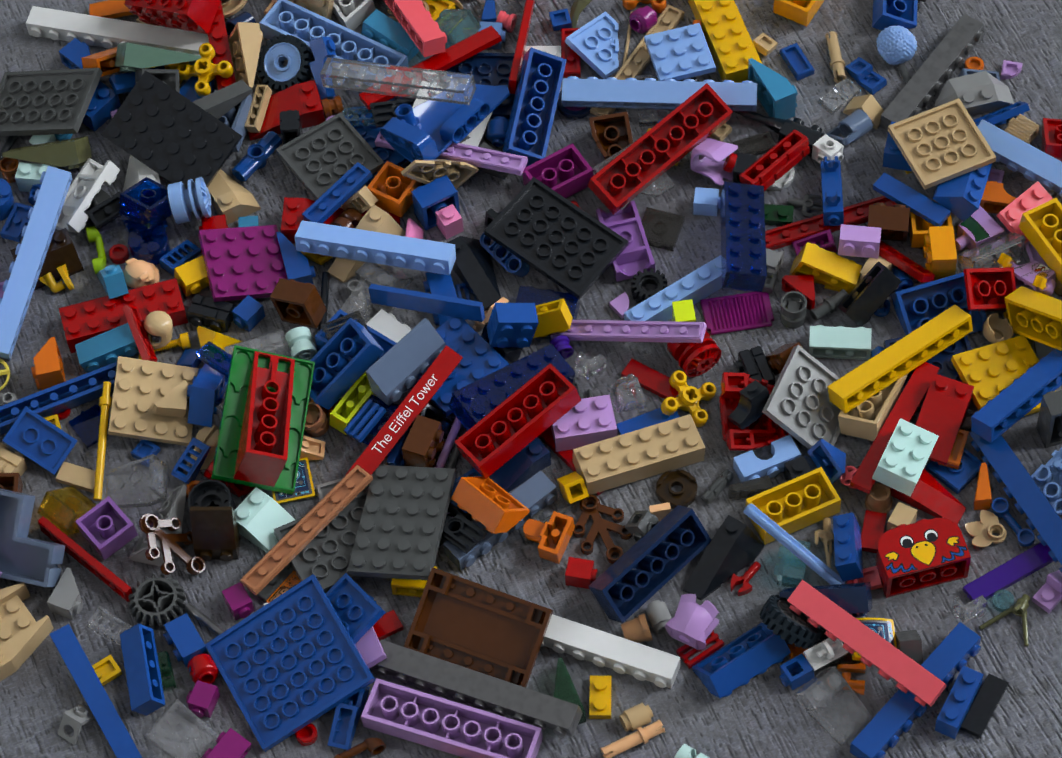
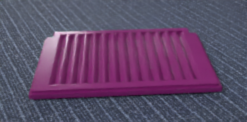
M755 291L700 300L704 322L707 325L706 330L710 331L711 335L772 326L774 321L767 292Z

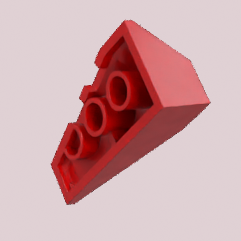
M923 469L911 497L889 487L892 497L936 518L949 519L957 525L966 511V507L925 469Z

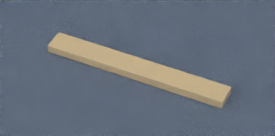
M668 4L657 18V24L649 29L646 35L675 29L684 17V11ZM644 37L614 76L618 80H625L626 78L638 79L651 62ZM592 107L590 113L595 116L613 114L616 108Z

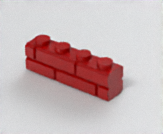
M797 130L789 133L739 175L741 190L756 199L810 153L807 136Z

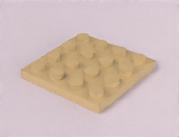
M959 98L888 126V132L924 190L996 162V155Z
M118 356L108 434L188 446L191 441L193 424L187 423L190 397H187L184 417L154 415L152 409L157 401L184 380L188 383V390L189 384L192 385L193 378L197 376L199 368Z

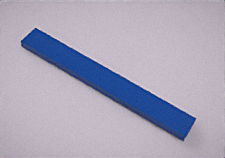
M68 624L50 633L53 643L116 758H142L70 625Z

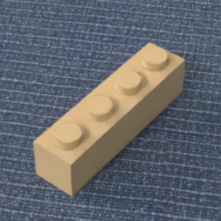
M257 84L245 123V128L248 132L260 133L272 94V90L268 85Z

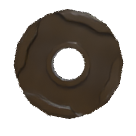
M684 470L667 471L659 477L656 483L658 500L661 503L670 502L671 509L678 505L688 507L697 497V482L689 472ZM673 486H681L682 490L674 492L671 488Z

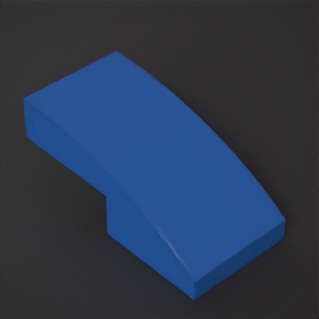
M860 57L845 67L849 75L872 95L887 85L886 79L874 72L872 65Z

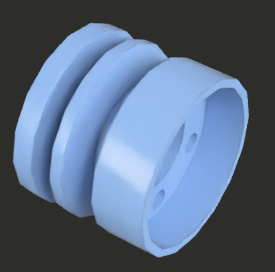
M202 177L196 178L195 183L193 179L188 180V189L185 188L182 181L168 184L170 208L177 224L190 222L192 218L191 212L194 213L197 220L202 219V213L205 218L211 217V197Z

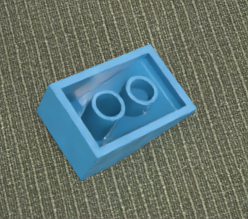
M753 58L748 59V80L757 83V99L768 116L785 120L794 117L795 108L797 107L796 96L798 95L796 87L791 85L787 78Z

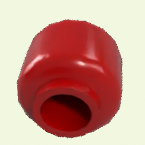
M198 654L188 663V672L195 684L197 680L212 684L219 674L218 668L209 654Z

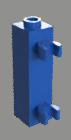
M837 156L834 157V160L827 161V157H824L823 161H821L823 225L841 226V224H844L841 163Z

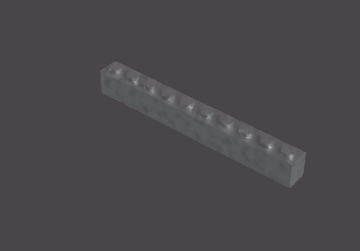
M382 639L380 641L387 658L374 665V668L382 676H388L389 674L395 676V679L400 682H413L418 688L424 690L427 688L433 689L435 693L441 696H446V694L454 696L453 698L459 702L465 703L468 701L479 709H492L494 713L500 716H505L506 714L513 716L514 720L533 723L534 726L540 727L542 730H545V728L551 729L555 734L562 737L566 735L573 737L583 714L579 705Z

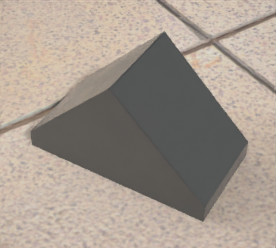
M917 630L895 632L897 649L919 665H922V641Z

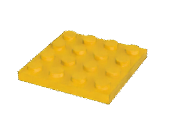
M1024 335L955 354L951 358V362L962 382L974 386L971 398L978 411L989 400L999 395L1003 389L1010 386L1015 379L1021 377L1030 367L1039 362ZM1039 403L1026 415L1039 412L1041 403Z

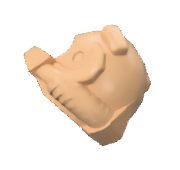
M135 258L125 261L126 266L123 274L127 286L139 288L159 282V270L153 263Z

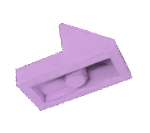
M1060 571L1048 574L1046 583L1032 597V602L1047 613H1050L1062 600V573Z

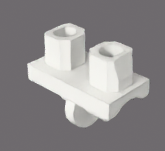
M828 638L807 649L803 654L814 671L846 655L848 651L842 648L843 643L840 640L836 639L834 642Z

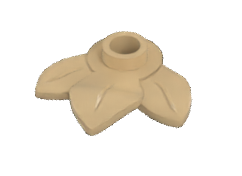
M981 510L980 521L965 524L967 533L974 537L972 545L985 548L992 543H1002L1006 539V529L999 523L998 517L990 511ZM993 533H998L999 536H994V535H992V534H993Z

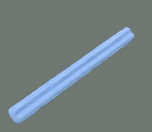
M750 503L745 507L744 514L830 585L845 583L836 572L754 504Z

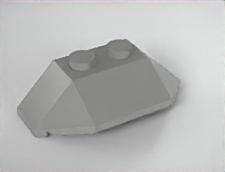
M987 71L948 79L934 104V108L959 98L971 116L1001 109L1014 104L1007 85Z

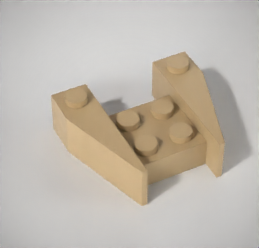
M24 582L0 589V682L15 673L54 629L48 615L36 622L22 602L30 597Z

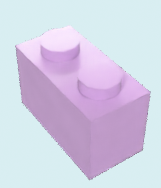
M841 224L838 255L878 259L881 228Z

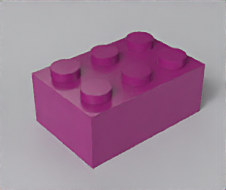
M572 143L525 167L523 183L526 186L535 177L564 198H568L587 188L590 178L594 175L591 166Z

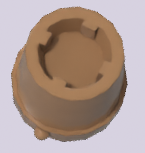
M880 482L875 483L870 494L866 495V509L886 514L891 510L893 501L889 486Z
M645 613L621 624L625 639L637 643L653 640Z

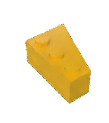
M807 242L794 259L789 275H814V283L825 285V289L838 292L844 289L849 294L857 285L862 265L841 257L835 252L820 248L816 244Z

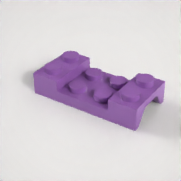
M630 201L624 209L619 210L614 215L600 208L596 209V219L629 241L625 250L611 264L616 282L631 279L634 275H637L638 271L643 273L645 268H647V272L650 271V268H654L655 272V262L635 201Z

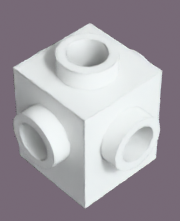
M825 134L813 144L812 159L821 165L824 157H827V161L834 160V157L837 156L841 163L844 157V145Z

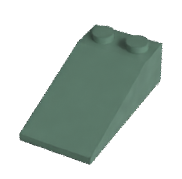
M125 42L117 45L114 67H119L121 72L131 73L136 72V69L195 61L200 59L201 56Z

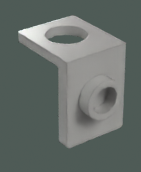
M80 704L64 712L57 734L73 745L76 744L81 727L95 719L91 710ZM67 724L72 726L74 730L73 736L66 733L65 726Z

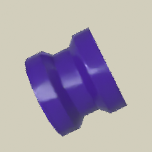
M566 335L557 336L550 341V347L554 350L553 354L556 360H565L574 353L573 347L569 345V337Z

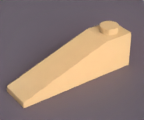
M221 169L208 186L211 202L219 215L225 214L227 225L237 221L238 217H246L261 210L253 194Z

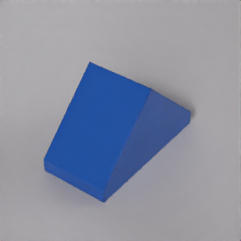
M820 439L807 451L818 468H823L832 485L845 473L846 453L827 441Z

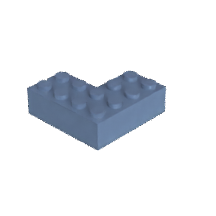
M0 489V571L2 572L0 577L42 587H56L61 573V568H58V564L63 562L66 545L28 538L35 496Z

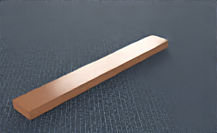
M356 465L240 579L241 584L257 595L373 480V477L359 465Z

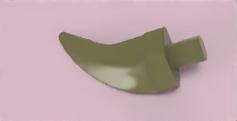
M592 0L574 1L570 11L572 28H576L580 13Z

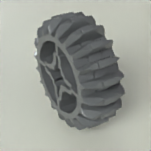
M161 573L156 578L152 574L151 579L144 576L143 583L137 581L138 588L132 587L133 594L129 595L130 602H128V606L131 609L132 617H135L137 623H142L144 626L150 625L152 629L158 625L162 629L163 624L178 618L177 615H183L182 609L186 607V595L183 587L179 585L176 579L173 580L170 575L165 578Z

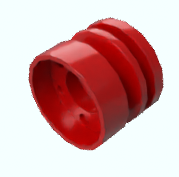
M707 330L702 343H667L668 351L678 361V365L688 377L704 374L714 367L721 357L720 348L710 338Z

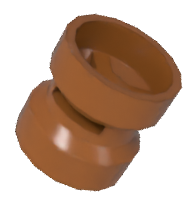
M340 95L334 96L331 100L327 98L321 99L325 118L340 112L344 114Z
M4 157L0 161L2 176L8 183H15L19 162L17 159Z

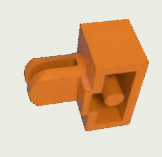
M553 511L549 522L543 523L535 519L527 520L523 526L524 536L528 540L539 543V557L560 564L575 529L573 517Z

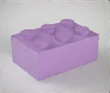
M610 394L581 399L577 405L551 425L556 452L575 449L617 436V426Z

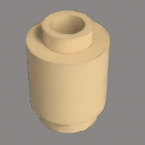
M640 703L623 711L619 719L626 732L629 730L634 731L651 723L653 712L649 705L645 706L643 703Z

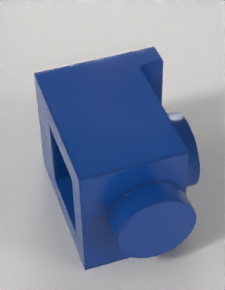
M803 654L780 665L781 675L779 678L785 687L790 686L792 691L809 681H815L814 669Z

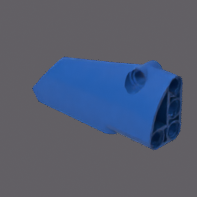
M464 81L414 108L410 104H401L395 109L397 117H392L380 128V133L401 156L411 163L414 160H435L452 143L457 144L461 142L510 95L508 85L491 86Z

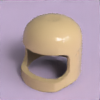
M150 312L144 320V328L150 335L161 337V342H151L153 349H158L166 346L171 341L173 322L166 312Z

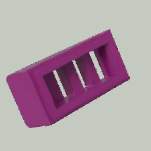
M830 229L792 242L796 256L801 251L800 247L805 246L807 242L816 245L820 243V248L835 253L838 252Z

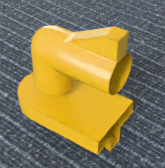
M66 264L57 268L63 280L56 282L51 272L39 278L53 293H58L65 289V284L69 290L74 289Z

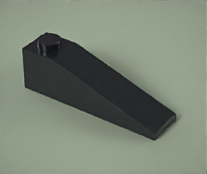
M459 236L447 242L455 244L456 261L452 269L461 281L465 283L478 302H483V308L486 311L501 299L490 253L482 247L480 240Z
M728 515L692 572L683 591L688 594H696V598L702 601L721 587L722 583L732 578L733 574L737 575L744 567L753 564L763 550L764 544L746 524Z

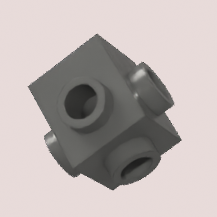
M648 510L635 511L625 525V528L633 535L632 538L638 542L659 523V520Z

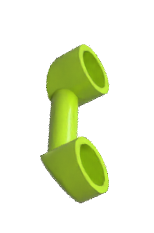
M94 226L86 227L89 243L95 242L98 258L92 259L96 275L106 267L107 259L100 232Z

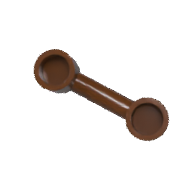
M368 738L349 750L337 754L334 758H352L367 749L374 756L383 752L386 745L380 738Z

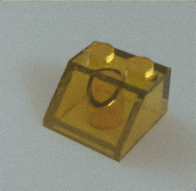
M71 486L47 491L37 513L44 516L66 535L80 532L75 521L95 507L96 504Z

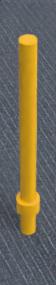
M109 381L103 382V391L99 402L101 414L94 501L102 500L109 408L112 403V398L110 397L111 382Z

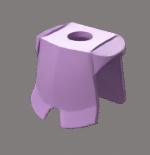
M707 138L693 148L690 168L692 171L710 178L715 184L725 186L723 178L731 181L733 179V170L731 173L724 171L725 161L723 160L736 151L738 146Z
M696 594L681 595L675 616L666 623L665 628L672 638L697 650H703L706 648L705 640L719 624V619L715 618L719 612L710 601L705 600L702 605L696 603Z

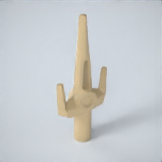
M826 517L823 519V530L815 531V545H818L820 537L824 543L827 566L831 568L834 533L831 530V519Z

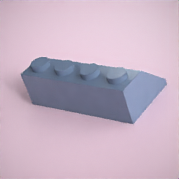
M426 318L366 370L372 393L388 406L398 401L405 391L416 384L446 346L444 340Z

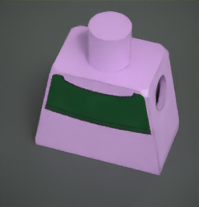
M979 206L978 210L958 225V238L955 239L956 249L960 251L968 247L973 253L977 254L1002 243L1004 230Z

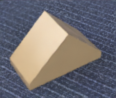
M872 94L853 97L843 110V113L850 115L856 109L863 110L870 117L875 129L880 126L881 114L884 112Z
M186 380L154 404L152 409L154 415L184 417L187 406L188 383Z

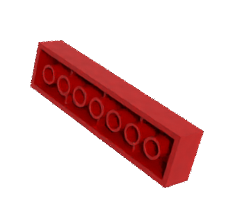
M706 83L591 177L587 186L614 215L691 152L693 148L730 119L733 111Z

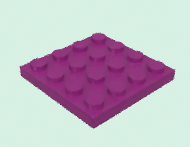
M277 225L199 230V241L214 302L243 300L248 295L253 299L268 298L280 278L288 280L276 234L278 232Z

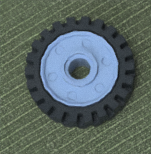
M281 34L279 37H272L273 40L268 39L266 41L267 45H262L261 48L263 50L259 53L260 58L258 59L259 66H257V71L260 72L258 75L264 84L280 92L295 84L307 82V79H311L310 72L312 71L309 63L315 60L312 59L314 55L310 51V47L304 41L292 35ZM288 60L287 66L283 68L284 61Z

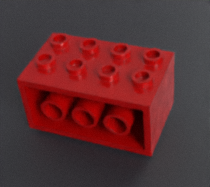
M125 0L124 5L130 9L132 14L137 15L140 21L146 24L209 34L221 0Z

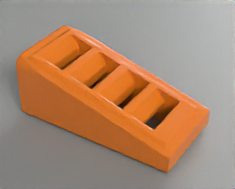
M986 462L981 463L973 506L974 510H990L992 494Z

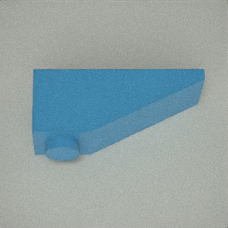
M109 265L97 273V277L109 299L129 293L123 271L119 265Z

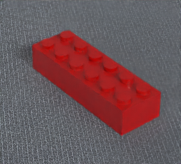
M177 278L128 290V294L112 299L104 296L59 308L70 353L76 352L75 344L128 323L122 309L127 304L138 308L143 324L146 316L153 311H163L169 314L173 327L188 323Z
M550 363L454 442L460 454L487 479L577 405L581 398L576 387Z

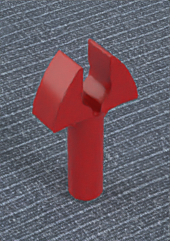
M755 561L743 576L738 577L733 574L731 578V592L736 585H741L742 583L743 587L739 589L737 596L751 592L752 585L749 584V581L761 568V564Z

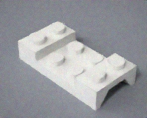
M88 158L69 187L56 225L57 230L66 228L68 232L79 233L85 227L89 216L84 211L90 207L92 199L99 193L101 186L111 185L117 178L120 169L113 162L107 160L105 165H101Z

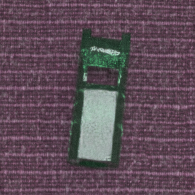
M167 651L157 653L163 691H166L165 688L169 687L177 688L169 653ZM171 676V678L163 680V677Z

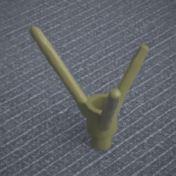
M1026 594L1022 595L1009 609L979 626V629L982 630L1006 615L1014 613L1022 618L1024 646L1027 647L1029 645L1027 608L1029 607L1030 597Z

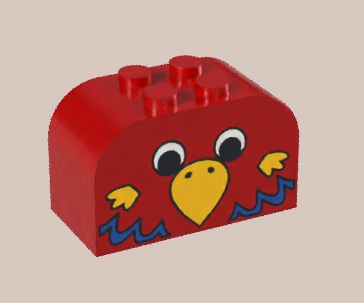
M946 518L921 519L913 524H901L882 534L878 541L875 566H877L885 598L968 577L971 555L962 532L956 523Z

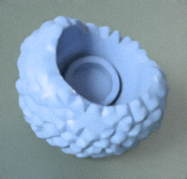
M889 26L882 30L876 38L877 51L883 60L890 65H899L911 60L917 50L915 36L903 26Z

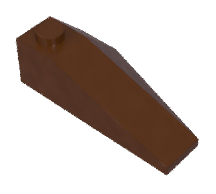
M627 111L589 118L592 138L607 164L633 144Z

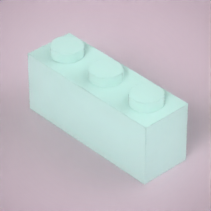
M810 326L809 354L814 358L869 360L871 356L872 328Z

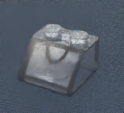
M365 262L356 271L357 280L363 283V289L368 293V288L371 284L405 289L414 280V277L399 267Z

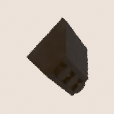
M66 228L54 232L39 278L51 272L56 281L61 280L62 277L57 268L66 264L69 276L84 271ZM16 248L10 250L14 262L17 257V255H15ZM38 278L34 290L44 287L46 285L42 283Z

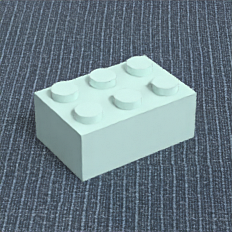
M900 418L872 479L911 497L939 436Z

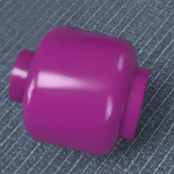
M645 5L630 14V27L638 33L643 34L657 24L656 11Z

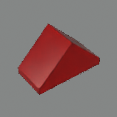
M786 275L782 278L783 291L786 293L790 291L802 293L807 299V309L815 308L814 275Z

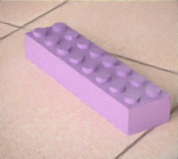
M376 678L361 715L363 727L463 758H536L543 740L542 728L378 678Z

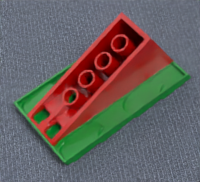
M237 345L234 346L211 479L293 495L315 362Z

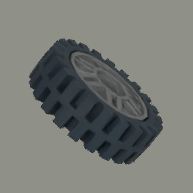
M771 595L759 614L767 628L773 630L775 635H780L781 639L788 640V643H794L796 647L800 648L801 646L803 649H809L815 646L821 638L824 629L820 626L816 629L807 622L808 617L803 613L799 616L790 610L789 607L791 605L787 602L786 598L779 595Z

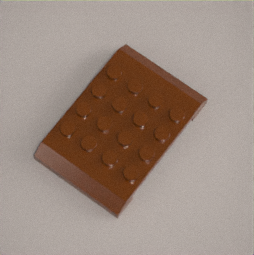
M432 567L404 647L526 688L554 610Z

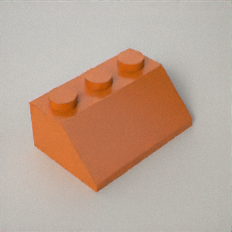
M483 476L461 477L451 497L460 509L471 514L473 520L481 522L486 527V530L492 534L508 532L530 512L526 506L489 477L487 479Z

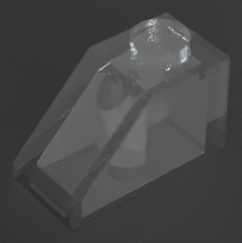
M361 280L341 307V310L366 324L373 317L374 310L369 294V286Z

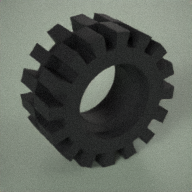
M645 268L643 273L638 271L631 281L633 299H636V303L639 304L667 287V278H665L663 273L660 275L659 270L654 272V268H650L648 272L647 268ZM654 284L657 286V289L648 292L644 291L642 286Z

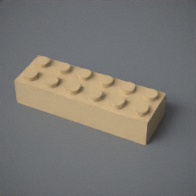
M691 414L575 448L573 449L572 462L576 472L583 477L588 494L592 495L704 461L705 445Z

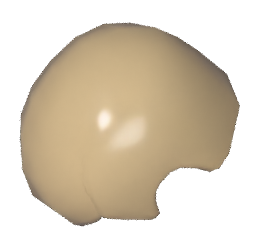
M998 313L989 314L983 324V335L991 343L1010 339L1014 334L1013 327L1008 323V319L999 318Z

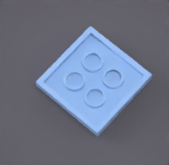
M700 23L644 36V41L659 81H664L665 79L679 81L716 72V66Z

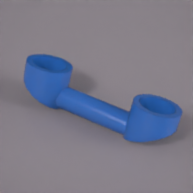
M1003 497L995 498L992 502L993 513L1007 522L1016 533L1020 546H1031L1035 541L1034 532L1028 528H1021L1009 513L1007 499Z

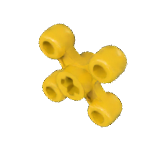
M203 43L199 47L201 58L194 65L183 62L176 68V70H179V77L183 80H188L192 76L198 77V82H196L194 87L197 95L200 97L211 93L209 82L216 75L229 78L234 72L231 63L224 60L219 62V64L211 63V60L215 57V50L209 43Z
M677 370L670 376L669 383L673 388L677 389L678 397L665 398L661 404V411L665 415H673L679 408L686 412L689 411L696 427H702L708 420V413L700 408L699 401L711 400L716 394V386L711 382L704 383L699 389L694 386H688L686 374L683 371Z

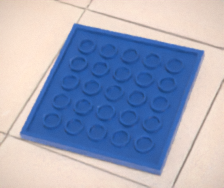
M314 574L205 644L257 741L265 752L376 681Z

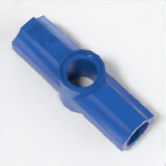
M269 131L257 144L249 146L247 149L248 154L232 169V174L239 181H246L257 169L265 167L267 158L282 144V139L277 133Z

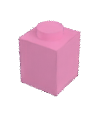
M453 204L435 212L437 227L446 240L464 231L462 217Z

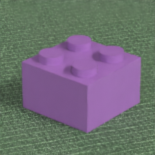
M109 496L75 521L80 533L104 560L138 535L134 524Z

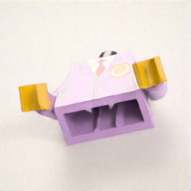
M1001 253L997 262L1002 264L1004 268L1014 267L1016 289L1023 286L1048 296L1053 294L1056 288V273L1038 261L1017 265L1011 261L1012 257Z

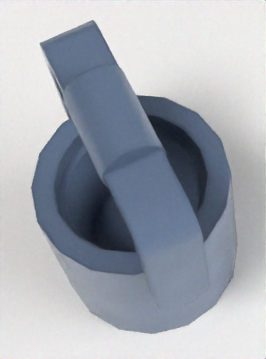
M856 109L840 121L838 126L827 133V135L842 145H848L856 142L872 130L873 124L870 117L863 110Z

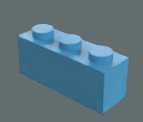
M374 10L363 21L362 35L407 55L408 62L419 52V49L401 24L381 11Z
M128 323L75 344L79 364L87 373L117 362L118 356L131 357L139 353Z

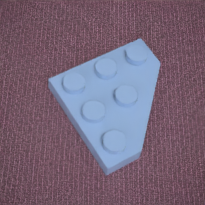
M606 11L566 37L565 43L603 79H606L618 70L619 24Z

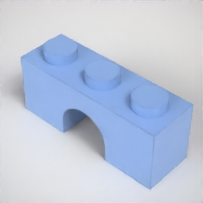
M791 435L771 442V454L773 457L768 460L757 458L753 450L733 457V469L743 487L754 486L761 480L776 477L779 473L784 472L785 462L801 457V453Z

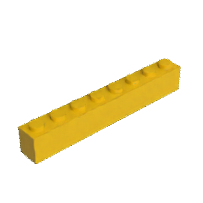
M953 305L827 386L830 402L846 414L973 331L971 315L957 305Z

